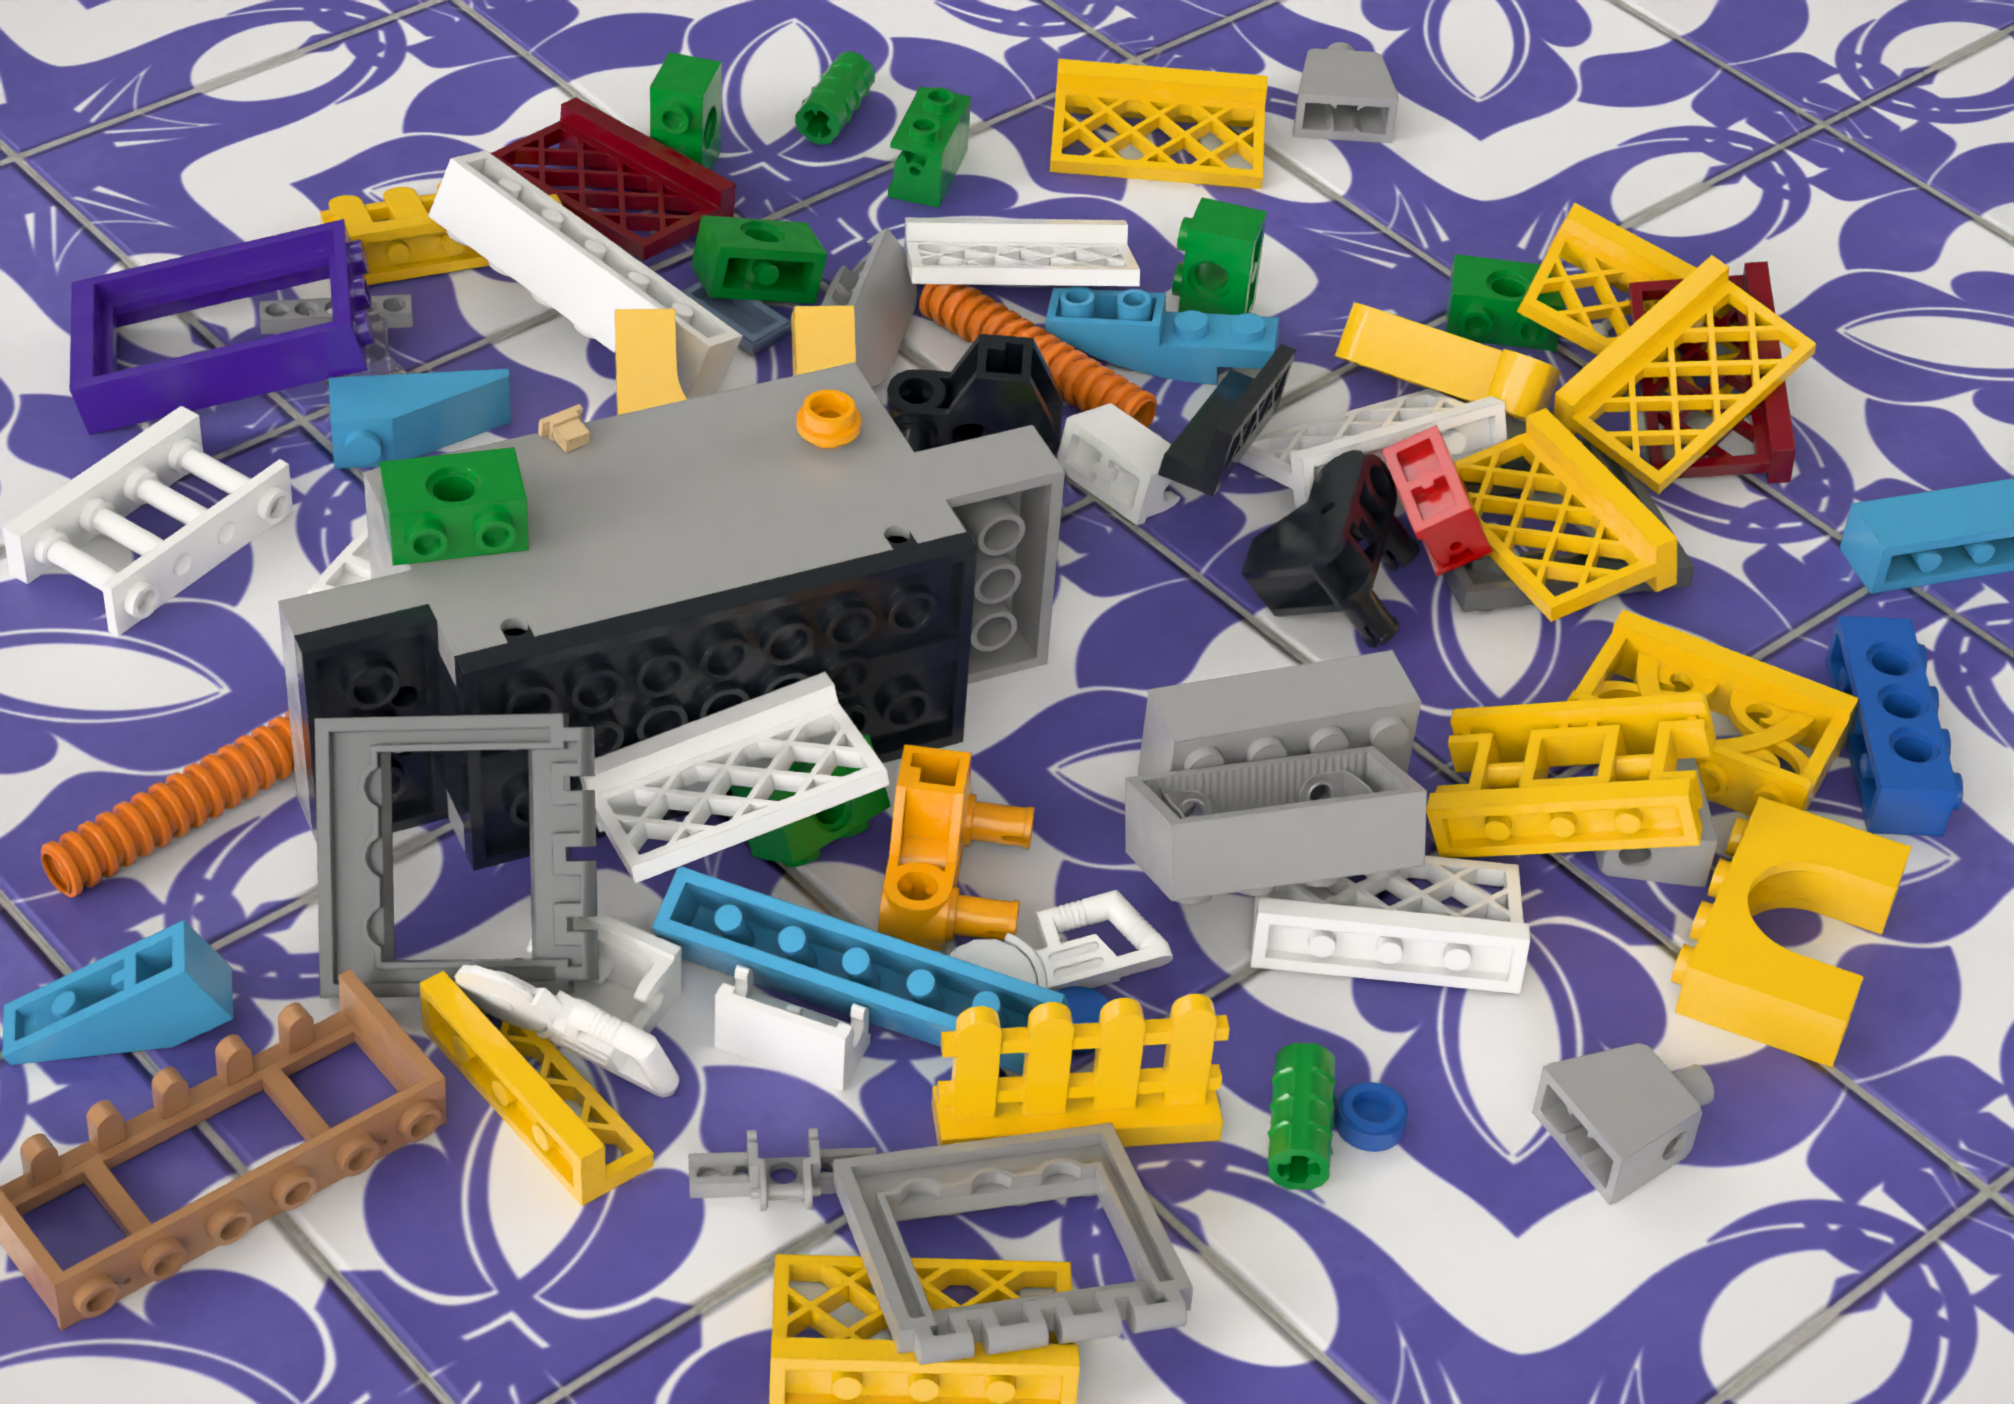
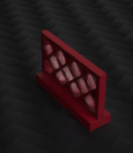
M577 97L561 104L560 121L490 153L547 195L557 194L562 206L620 248L643 261L697 234L702 215L734 217L736 183ZM559 143V149L549 148ZM513 164L538 165V168L515 167ZM545 165L574 166L577 169L545 168ZM584 167H588L592 170H584ZM551 186L578 187V190L555 189ZM585 187L616 188L617 192L585 190ZM624 189H628L632 192H624ZM591 208L618 209V212L594 211ZM625 209L657 211V214L626 213ZM665 211H668L674 215L665 214ZM630 230L657 232L643 238Z
M1768 261L1745 263L1743 275L1728 276L1729 281L1775 313ZM1684 279L1629 283L1628 295L1632 325L1646 313L1643 301L1661 300ZM1734 307L1721 319L1713 315L1714 327H1731L1734 322H1736V326H1747L1746 316ZM1779 340L1757 341L1758 359H1782ZM1748 341L1730 342L1740 350V353L1733 360H1750ZM1698 342L1696 344L1682 343L1676 348L1685 354L1679 361H1708V353L1706 352L1708 349L1707 342ZM1760 374V379L1766 374ZM1718 375L1719 390L1726 383L1743 394L1752 387L1751 375ZM1643 377L1639 381L1641 396H1660L1669 387L1668 377H1656L1658 381L1653 384V377ZM1676 377L1677 392L1679 394L1711 395L1710 383L1700 391L1681 377ZM1786 381L1781 383L1676 479L1766 473L1767 484L1791 482L1796 448ZM1721 409V414L1724 413L1727 409ZM1682 410L1679 413L1680 430L1692 429L1686 423L1699 410ZM1704 410L1713 416L1712 410ZM1643 411L1646 431L1659 430V423L1665 427L1663 430H1672L1671 414L1669 412ZM1748 415L1750 424L1744 420ZM1734 430L1753 443L1754 454L1732 456L1718 445ZM1647 445L1650 465L1659 471L1670 461L1663 460L1662 447L1664 445Z

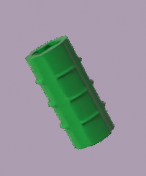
M851 51L840 53L826 72L820 75L819 82L811 88L809 96L802 100V106L795 115L798 131L812 143L819 145L830 144L839 135L846 123L851 121L852 114L860 108L863 98L869 95V89L875 82V71L872 64L859 53Z
M1296 1042L1282 1047L1275 1056L1274 1076L1271 1078L1273 1084L1272 1103L1269 1105L1271 1121L1270 1130L1267 1132L1269 1136L1268 1175L1277 1185L1286 1189L1312 1190L1322 1186L1330 1177L1331 1155L1334 1153L1331 1142L1333 1137L1332 1128L1335 1126L1333 1121V1111L1335 1109L1333 1105L1336 1100L1334 1093L1336 1083L1335 1056L1327 1048L1317 1043L1305 1044Z

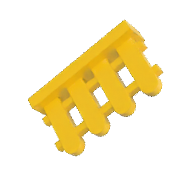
M441 182L437 185V190H439ZM394 187L383 193V202L364 204L361 198L357 196L342 195L329 201V210L320 211L321 224L344 219L351 241L361 239L369 264V273L364 274L368 285L490 266L486 258L471 247L451 239L445 228L428 217L437 193L418 196L417 192L412 188ZM557 194L548 195L562 205Z
M1188 994L1176 1000L1171 1007L1170 1018L1149 1020L1144 1019L1141 1004L1131 998H1118L1106 1003L1100 1010L1098 1023L1073 1024L1070 1009L1058 1002H1047L1036 1006L1029 1013L1027 1027L1001 1028L999 1015L992 1008L985 1006L969 1008L958 1016L955 1031L941 1032L940 1045L942 1057H953L952 1080L938 1081L937 1086L932 1087L931 1106L938 1146L1104 1123H1112L1123 1147L1220 1141L1223 1119L1216 1089H1221L1222 1074L1220 1065L1211 1064L1214 1041L1228 1040L1230 1027L1227 1015H1216L1212 1000L1203 994ZM1166 1044L1163 1067L1140 1069L1143 1045ZM1096 1048L1093 1072L1070 1073L1072 1050ZM1025 1053L1022 1076L998 1077L1000 1054Z

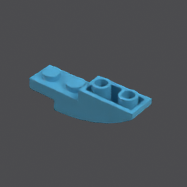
M1083 286L1070 288L1053 287L1046 317V330L1075 348L1126 369L1172 380L1217 385L1220 367L1262 369L1278 346L1279 317H1264L1252 313L1240 315L1206 314L1194 310L1167 312L1166 293L1146 292L1140 289L1116 291L1089 289Z

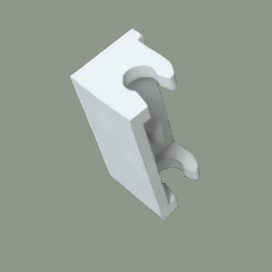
M1112 403L1067 417L1056 458L1065 470L1067 477L1135 525L1145 523L1147 517L1166 511L1180 500V497L1172 491H1165L1173 480L1158 475L1164 454L1171 446L1169 442Z
M597 911L598 916L573 917V930H598L599 979L574 981V993L569 995L576 999L581 998L599 1007L601 1010H605L606 1013L622 1019L623 1022L626 1021L650 1034L681 995V947ZM532 938L529 941L528 946L526 948V952L531 955Z
M738 964L734 974L735 986L722 983L715 995L714 1048L843 1091L870 1044L871 1034L868 1033L869 1009L853 1003L850 1012L851 1023L767 996L753 991V970Z

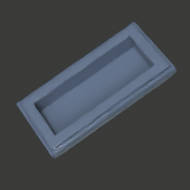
M701 282L681 291L741 334L742 338L738 347L752 356L781 341L791 332V321L759 300L711 298L706 293Z

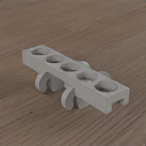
M411 294L371 296L372 308L366 310L373 329L413 327ZM331 298L259 301L261 334L284 333L333 321L332 314L327 312L328 309L332 308Z
M808 1128V1157L758 1158L757 1131L747 1130V1152L693 1153L688 1155L690 1199L751 1196V1199H760V1211L767 1210L769 1200L804 1199L806 1210H812L813 1197L821 1196V1194L836 1193L832 1183L834 1159L877 1154L876 1147L820 1149L818 1128ZM825 1168L830 1172H820V1170ZM778 1169H788L793 1171L797 1177L790 1183L780 1184L773 1181L770 1175ZM748 1170V1175H736L740 1171ZM714 1171L722 1175L699 1177L702 1173Z

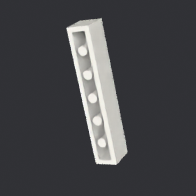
M484 150L450 159L428 217L445 228L451 239L471 247L488 260L493 270L502 275L512 277L531 291L530 294L534 300L542 305L554 308L572 321L574 328L579 333L596 339L614 353L615 309L675 308L677 374L685 397L692 399L718 392L741 341V334L488 151Z

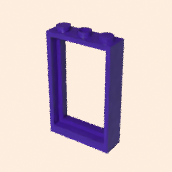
M342 219L72 282L69 390L88 434L91 435L164 418L180 406L194 411L368 370L366 346L375 344L371 320L366 310L372 308V301L364 274L369 273V264L361 239L351 241L345 221ZM330 278L333 321L116 371L118 327Z

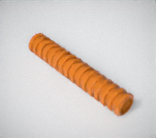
M967 284L925 285L919 300V309L922 315L933 319L935 323L946 327L947 330L955 335H959L960 338L969 343H973L979 334L1033 338L1062 393V398H1065L1067 403L1074 407L1078 406L1082 412L1112 403L1148 428L1152 423L1157 408L1156 396L1147 390L1142 391L1140 386L1133 382L1129 383L1128 379L1120 374L1115 375V372L1110 368L1102 366L1100 362L1093 358H1088L1085 353L1075 350L1070 344L1061 342L1060 338L1053 334H1048L1045 329L1035 326L1030 320L1022 318L1021 315L1013 310H1008V307L995 302L993 298L986 294L983 295L981 291L974 287H969Z
M289 710L286 711L284 717L278 716L271 719L268 726L261 725L253 729L251 736L245 734L235 739L234 745L226 744L220 747L217 755L210 753L201 758L200 764L194 762L184 767L182 774L179 772L167 776L165 783L157 782L149 786L148 793L143 791L136 793L131 797L130 803L123 801L116 804L112 813L104 811L96 815L95 823L88 820L78 825L77 833L71 830L60 835L59 843L52 840L43 844L41 848V862L51 883L64 895L71 898L76 897L82 893L83 885L90 888L99 884L101 875L108 878L117 874L119 865L126 868L135 864L137 856L144 858L154 852L155 846L159 848L167 846L171 843L172 836L176 838L183 837L189 833L190 827L198 828L206 824L207 817L214 819L222 815L225 808L232 809L240 805L242 798L250 799L257 795L259 789L266 790L274 786L276 779L281 781L290 777L295 769Z

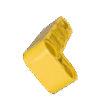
M1353 302L1335 353V357L1427 389H1433L1468 403L1493 396L1505 401L1506 416L1526 422L1527 415L1544 408L1548 409L1561 371L1554 366L1538 359L1507 349L1501 351Z

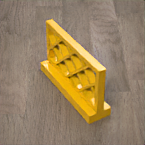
M1058 59L1049 172L1261 189L1263 182L1265 102L1268 76ZM1069 113L1089 114L1092 116L1079 122ZM1121 117L1145 120L1132 127ZM1173 121L1198 124L1184 131ZM1104 124H1107L1119 134L1106 143L1092 133V131ZM1227 126L1248 127L1250 129L1237 135ZM1159 128L1172 139L1157 147L1144 136ZM1210 132L1225 143L1212 152L1197 141ZM1077 140L1081 141L1091 150V152L1084 156L1062 154V149ZM1132 144L1145 156L1138 160L1123 159L1117 152ZM1184 148L1197 161L1192 164H1180L1172 160L1170 156ZM1237 153L1252 166L1251 169L1230 168L1223 160Z
M1574 202L1551 241L1547 253L1517 312L1588 351L1599 355L1630 327L1624 316L1631 314L1629 300L1617 302L1609 285L1628 294L1629 283L1685 279L1696 267ZM1559 258L1586 273L1567 275ZM1593 286L1601 305L1583 307L1575 289ZM1559 291L1568 310L1557 311L1536 299L1539 294ZM1660 300L1643 301L1644 311L1648 312ZM1727 303L1714 315L1721 319L1733 306ZM1609 318L1617 337L1607 338L1594 330L1590 320ZM1717 342L1735 352L1716 355L1718 360H1733L1740 353L1739 348L1730 342ZM1675 349V362H1678L1682 357L1679 351ZM1681 376L1682 379L1700 391L1703 390L1695 385L1691 376ZM1653 377V384H1655L1658 379ZM1726 383L1719 390V394H1731L1734 387ZM1669 387L1665 390V392H1667L1668 394H1669ZM1700 410V411L1706 413L1707 415L1713 417L1712 415H1710V414L1707 413L1706 411Z
M1713 255L1555 393L1554 416L1573 435L1576 433L1580 434L1658 495L1815 354L1816 343L1729 281V267ZM1729 303L1746 316L1747 326L1714 327L1713 315ZM1780 340L1791 348L1792 351L1784 359H1758L1757 341ZM1748 341L1750 360H1717L1715 342ZM1707 342L1708 361L1675 362L1674 350L1682 343ZM1760 374H1766L1760 379ZM1718 375H1751L1752 387L1745 394H1719ZM1710 376L1711 395H1678L1676 377ZM1643 377H1668L1670 396L1636 397L1635 385ZM1628 392V397H1622L1625 393ZM1721 409H1727L1724 413L1721 414ZM1679 410H1712L1713 422L1706 429L1680 430ZM1637 411H1671L1672 430L1638 431ZM1604 412H1629L1630 431H1605L1594 421ZM1688 444L1684 449L1681 450V445ZM1673 445L1674 457L1658 471L1640 457L1639 446Z
M1547 408L1526 416L1525 433L1455 461L1463 481L1482 483L1479 493H1468L1493 550L1488 555L1551 622L1643 582H1646L1656 593L1677 584L1678 538ZM1522 456L1532 466L1530 472L1500 468L1502 464ZM1493 485L1523 489L1520 499L1490 495ZM1534 491L1558 493L1563 498L1562 504L1532 501L1531 499ZM1483 512L1510 515L1513 516L1510 526L1484 523L1481 517ZM1525 518L1555 521L1552 532L1521 528ZM1569 523L1591 526L1596 531V534L1593 538L1563 534L1566 524ZM1515 545L1546 549L1542 560L1517 557L1513 553ZM1557 551L1588 555L1585 566L1554 562ZM1599 557L1621 559L1628 564V566L1619 570L1596 567ZM1547 579L1579 583L1577 588L1556 597L1545 587Z
M775 1254L769 1404H1076L1080 1368L1079 1346L1075 1342L1060 1344L1054 1331L1048 1332L1051 1344H1048L1047 1347L986 1355L981 1342H975L973 1358L919 1365L914 1352L898 1354L893 1340L869 1339L885 1328L888 1331L890 1330L877 1297L867 1290L872 1284L861 1256ZM911 1258L932 1311L1021 1298L1016 1292L1023 1287L1055 1288V1293L1072 1291L1071 1262ZM789 1281L821 1282L830 1290L813 1301H809L791 1288ZM950 1285L969 1286L979 1294L960 1305L941 1291ZM847 1302L867 1315L849 1328L829 1315ZM812 1327L825 1338L794 1336L806 1328Z

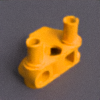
M904 744L896 784L890 852L881 896L878 932L936 952L942 947L946 948L947 941L953 942L955 935L1004 941L1007 933L1016 936L1020 900L1006 901L960 895V888L957 887L964 846L970 847L971 840L1030 849L1035 807H1020L977 801V794H971L970 752Z

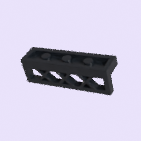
M1280 344L1255 378L1230 369L1165 452L1158 475L1214 496L1277 411L1297 350Z

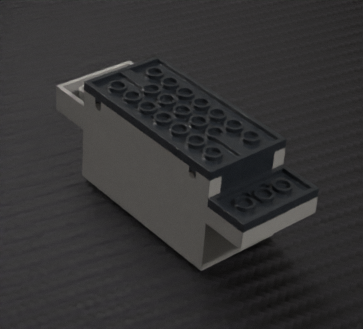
M853 362L584 422L583 424L590 431L589 444L567 453L563 451L555 440L551 441L548 436L541 438L538 433L445 453L454 454L515 447L527 496L529 550L393 566L382 515L379 468L365 471L363 473L371 579L278 601L297 799L316 843L315 718L569 713V727H594L595 758L826 672L835 685L839 704L859 732L869 735L875 754L882 763L902 758L904 744L939 749L963 742L967 684L1047 664L1065 470L1033 425L914 452L856 363ZM826 389L838 390L848 394L854 400L862 419L861 431L853 441L830 449L821 448L806 441L800 436L796 428L797 412L803 406L805 398L813 392ZM521 749L519 751L391 752L392 832L449 818L473 871L530 856L528 749ZM579 776L570 777V790H583ZM731 788L725 795L733 796ZM669 809L662 820L685 816L690 812ZM596 827V839L607 836L605 831L599 832Z

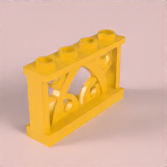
M1623 609L1614 623L1608 640L1567 701L1704 693L1707 696L1709 709L1730 717L1735 728L1744 735L1728 739H1717L1715 747L1711 751V757L1695 758L1706 799L1751 816L1759 796L1807 811L1834 759L1838 758L1846 743L1859 698ZM1614 674L1633 680L1634 683L1611 681ZM1798 743L1813 749L1814 752L1810 759L1794 745ZM1775 755L1788 762L1796 774L1780 768V762Z

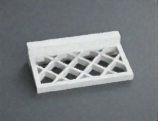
M905 217L904 251L907 257V266L912 284L1140 286V268L1127 245L1128 224L1126 220Z
M1429 388L1258 436L1239 463L1293 489L1296 510L1308 501L1313 482L1319 471L1328 462L1344 452L1360 450L1365 456L1374 454L1380 457L1387 465L1381 451L1382 449L1435 425L1438 426L1454 461L1506 441L1505 401L1490 396L1469 403H1463Z
M826 672L595 758V776H579L583 790H595L597 829L599 832L605 831L635 883L890 785L886 767L839 704L835 685ZM794 761L816 764L810 773L788 771ZM836 766L861 768V770L843 777L830 776ZM732 785L753 787L747 798L725 795ZM774 790L796 792L794 796L781 801L768 800ZM669 809L690 812L683 822L662 820ZM711 814L732 816L731 820L716 826L704 825ZM647 839L669 841L667 845L641 855L638 854Z
M1425 856V866L1400 869V873L1394 877H1368L1356 884L1346 877L1338 878L1337 883L1326 886L1335 894L1323 900L1308 890L1312 886L1302 883L1277 886L1275 891L1270 894L1254 896L1250 967L1516 994L1521 992L1530 944L1529 923H1524L1519 865ZM1406 879H1426L1434 885L1421 890ZM1473 885L1503 887V890L1488 897L1474 888ZM1387 890L1401 899V901L1388 906L1374 895ZM1452 896L1466 905L1467 908L1456 913L1442 904L1441 901Z

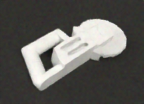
M1118 890L1035 912L1037 925L1045 948L1034 951L1022 939L1007 933L1004 942L996 939L973 940L956 947L949 955L1053 991L1071 986L1092 989L1120 981V978L1163 966L1173 960L1168 942ZM1109 920L1138 951L1116 956L1096 934L1061 943L1058 934L1064 931L1067 932L1070 929L1074 930L1075 928H1081V926L1085 927Z
M463 965L455 974L456 985L475 1005L495 1018H499L515 1027L537 1031L536 1035L541 1039L549 1038L553 1043L662 1098L669 1097L677 1090L679 1075L656 1037L626 1021L623 1022L622 1019L606 1013L605 1010H601L599 1007L581 998L576 999L559 990L555 997L546 988H536L506 972L493 971L477 965Z

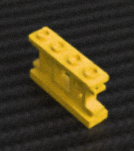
M1704 693L1460 708L1452 711L1450 723L1454 735H1449L1448 747L1455 772H1471L1469 784L1438 785L1436 792L1429 795L1426 813L1439 857L1469 858L1700 845L1703 826L1699 809H1702L1703 796L1697 771H1676L1678 759L1711 757V751L1715 747L1716 735L1707 696ZM1600 764L1598 776L1547 779L1550 767Z

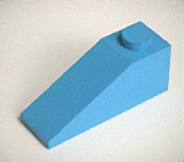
M509 369L329 378L334 469L379 467V462L417 458L511 423Z
M182 920L5 1004L2 1058L10 1065L175 1047L233 1019L232 967L185 920Z

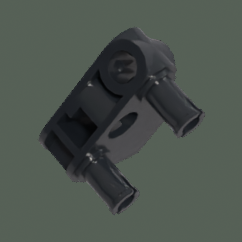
M979 334L951 372L923 369L905 370L897 373L890 380L887 387L886 410L914 452L981 437L982 428H987L991 434H996L1030 425L1035 427L1053 455L1060 446L1063 409L1062 393L1033 338Z
M1360 450L1342 453L1328 462L1319 471L1306 503L1252 539L1241 573L1274 616L1343 611L1363 637L1365 644L1371 648L1377 647L1378 641L1373 636L1374 634L1383 645L1397 633L1399 622L1390 614L1372 590L1373 583L1376 579L1381 558L1390 571H1397L1399 565L1395 558L1404 568L1418 556L1420 546L1410 537L1394 515L1397 504V490L1387 465L1380 457L1374 454L1365 456ZM1366 539L1370 545L1363 551L1357 542Z

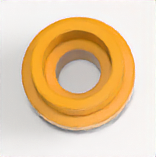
M826 389L813 392L805 398L803 406L797 412L796 428L800 436L806 441L818 447L830 449L853 441L861 431L862 419L854 400L848 394L838 390Z

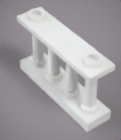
M180 406L2 526L9 573L22 582L29 584L57 565L103 591L108 631L118 637L140 620L147 618L154 610L271 526L282 521L285 516L293 511L289 464L279 459L252 479L203 452L199 415ZM191 473L229 495L207 509L169 488V486ZM148 503L182 522L185 526L163 540L124 517L143 504ZM104 534L141 555V557L119 572L79 548L98 535Z

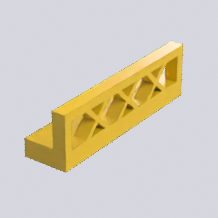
M444 971L420 982L423 1031L581 1206L654 1166V1152L548 1039H541L536 1035L537 1031L515 1027L502 1021L499 1031L482 1013L484 1010L475 1005ZM524 1057L536 1058L541 1063L540 1074ZM563 1100H572L579 1104L582 1108L580 1118ZM604 1144L617 1145L625 1155L606 1165Z

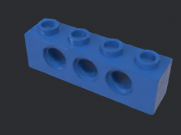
M1838 615L1825 663L1831 688L1859 698L1845 744L1867 832L1873 834L1944 836L1951 812L1958 811L1961 807L1963 780L1961 774L1953 772L1950 761V733L1948 729H1941L1938 718V690L1936 686L1929 685L1926 675V647L1924 644H1918L1911 619Z

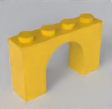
M854 305L794 307L791 315L793 376L848 363H856ZM675 308L615 309L617 415L687 400L681 389L677 374Z
M1759 796L1750 819L1746 820L1737 817L1725 851V854L1733 856L1732 862L1720 858L1717 863L1707 894L1716 898L1714 904L1703 900L1700 903L1689 936L1690 939L1698 941L1696 947L1683 944L1671 977L1672 983L1682 986L1675 1013L1833 1068L1864 976L1797 954L1780 946L1760 930L1752 917L1767 910L1796 908L1819 913L1882 935L1912 847Z

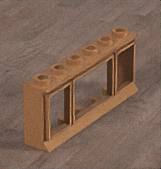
M351 969L338 975L340 1012L314 1024V1019L300 1003L295 1002L287 1005L278 1016L279 1043L252 1056L250 1048L238 1035L226 1036L218 1043L215 1049L216 1076L189 1089L188 1083L175 1067H166L160 1070L151 1082L154 1107L124 1122V1117L110 1100L97 1102L89 1109L86 1115L89 1141L58 1156V1151L44 1134L32 1135L24 1141L20 1148L24 1175L0 1186V1245L55 1316L61 1331L85 1318H93L105 1313L116 1301L153 1281H162L173 1276L186 1263L218 1246H225L236 1242L256 1225L284 1210L290 1211L302 1206L315 1193L347 1176H356L363 1173L376 1160L409 1142L415 1143L424 1140L437 1127L446 1123L445 1076ZM355 1042L398 1093L330 1128L288 1076ZM262 1090L265 1091L306 1141L152 1224L110 1171V1169ZM85 1183L125 1234L126 1238L62 1271L21 1216Z

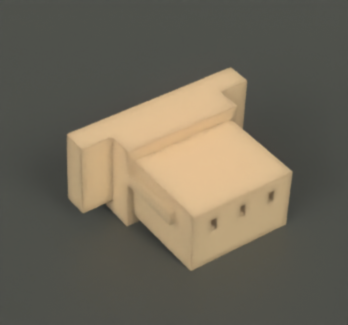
M578 404L540 419L538 426L539 436L541 438L548 436L551 441L555 440L565 453L589 444L590 431L582 423L583 407Z

